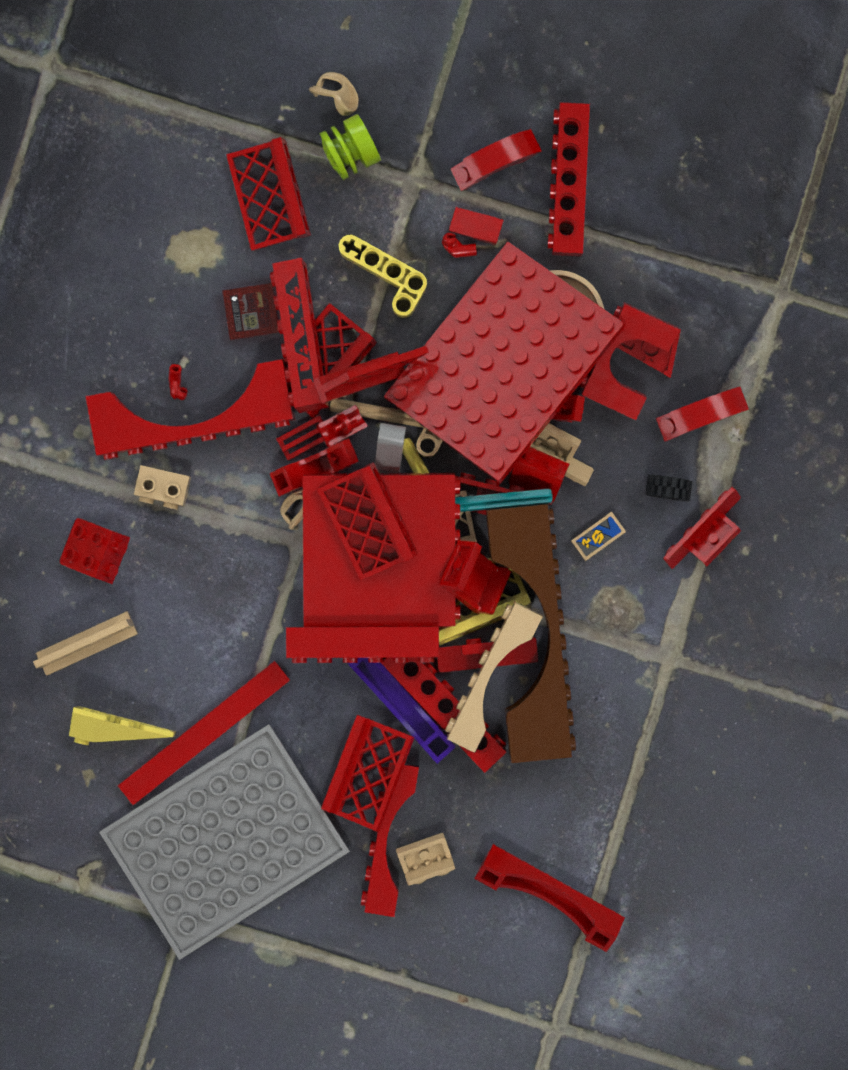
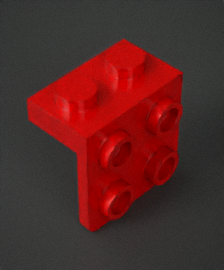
M529 447L513 467L509 484L525 488L524 491L551 489L554 502L570 464Z
M77 518L61 555L60 564L113 584L124 553L127 551L130 537Z

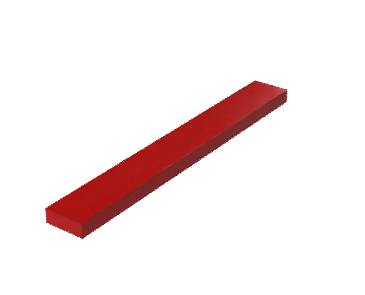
M276 661L272 662L120 783L118 787L132 805L136 804L290 681L289 677Z

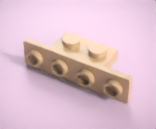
M548 423L530 447L569 463L570 465L565 476L583 486L587 485L594 469L573 458L582 440Z

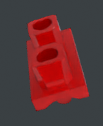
M354 405L323 421L316 427L329 448L367 428L368 425L361 417L358 407Z

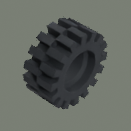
M648 475L645 495L689 502L693 481L676 477Z

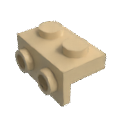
M443 833L396 849L408 885L421 884L426 879L446 875L455 869Z

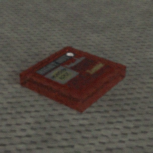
M272 283L222 290L230 341L279 333Z

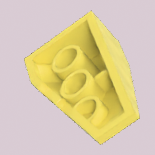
M81 706L73 708L69 736L75 737L74 742L83 745H89V742L174 737L176 731Z

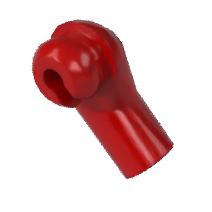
M450 232L443 236L442 245L453 257L477 256L476 244L462 245L455 238L456 235Z
M172 364L169 367L168 377L170 395L175 400L183 401L187 397L188 390L185 387H181L182 368L178 364Z

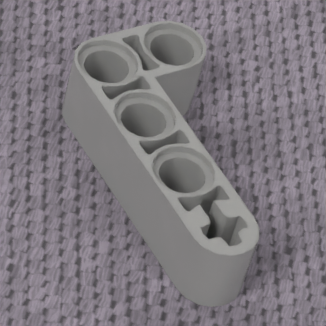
M385 423L380 424L375 465L379 473H400L406 427Z

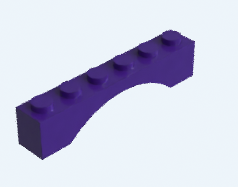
M358 658V663H347L409 733L415 737L416 741L437 764L456 748L454 743L447 739L445 733L381 663H368V658Z

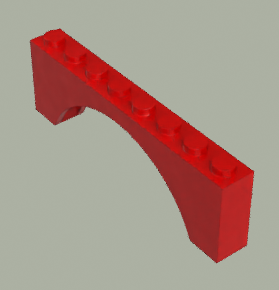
M280 359L257 364L255 374L246 391L230 408L212 419L193 425L166 426L144 420L130 411L112 392L86 396L96 456H103L104 460L119 458L118 453L128 452V456L143 453L144 448L152 447L153 451L167 449V444L176 442L177 446L192 444V439L201 438L202 442L216 440V435L226 433V437L241 435V430L250 429L251 433L264 431L266 430L265 426L275 424V428L290 426V421L296 419L294 408L291 407L288 396L290 386L285 376V361Z

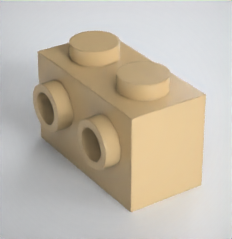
M140 465L134 495L140 496V502L153 504L154 500L164 502L163 507L178 510V506L185 507L191 477Z

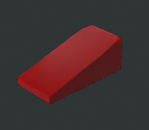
M456 207L449 231L496 246L504 220Z

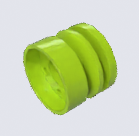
M358 114L343 121L346 133L342 135L335 126H332L331 131L334 135L332 140L326 131L319 133L322 139V148L328 161L343 180L349 178L345 169L348 165L354 175L358 173L355 161L360 160L366 168L381 161L376 146Z

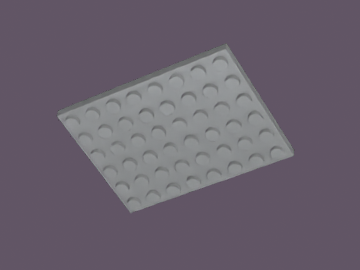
M270 724L99 832L179 960L350 852L326 812L321 809V804Z

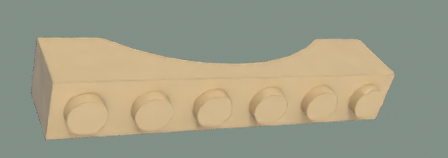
M514 601L512 606L507 605L501 617L505 621L501 629L496 627L490 641L494 642L490 651L485 650L481 656L479 664L482 667L479 673L474 672L467 686L471 687L468 695H462L456 709L460 711L456 719L451 717L445 731L448 732V740L475 753L486 731L483 718V699L489 678L498 663L510 651L532 639L543 617L542 614Z

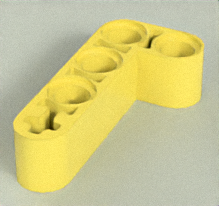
M344 236L339 242L341 256L397 287L399 290L392 302L393 312L400 318L411 316L426 291L427 280L425 276L356 236ZM351 242H354L356 250L361 252L362 247L366 249L362 252L360 260H358V253L353 250L346 253L344 245H350ZM376 254L379 257V262L374 266H370L365 262L366 256ZM391 266H398L401 274L396 278H391L387 275V269ZM412 278L422 280L423 285L419 290H413L409 287L408 283ZM403 299L409 301L411 304L410 309L406 312L399 311L396 307L398 301Z

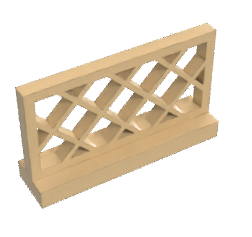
M127 611L37 652L38 659L33 661L36 668H43L46 676L129 639L137 635L138 632Z

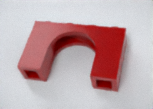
M624 302L622 307H616L613 316L622 321L626 327L595 364L590 375L587 374L579 387L583 389L581 395L636 420L647 396L620 383L613 376L610 369L612 353L621 343L633 339L643 340L669 352L680 329Z

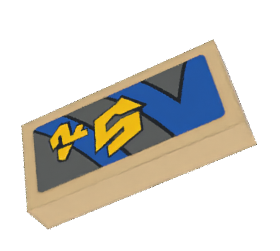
M610 512L571 540V542L586 561L626 531L614 514Z

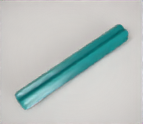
M551 489L456 497L455 504H460V512L550 504L552 503L553 496Z

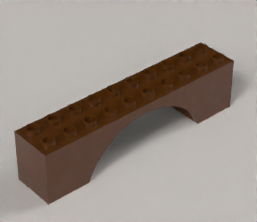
M548 504L487 509L486 519L490 559L513 570L533 589L543 608L548 632L546 656L539 675L530 689L520 699L505 708L511 763L571 758L572 751H576L575 736L569 730V726H574L571 708L567 709V701L571 700L570 685L568 683L565 684L564 676L569 675L568 661L562 657V650H566V638L564 633L560 634L559 626L564 625L563 610L561 608L558 609L557 600H562L559 583L555 584V575L559 574L558 559H553L552 553L553 549H557L556 535L550 532V524H554L553 509H548Z

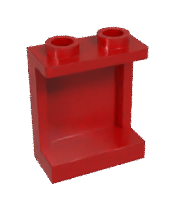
M458 540L439 585L474 613L493 615L511 571L508 568L497 567L480 553L482 546L477 542Z

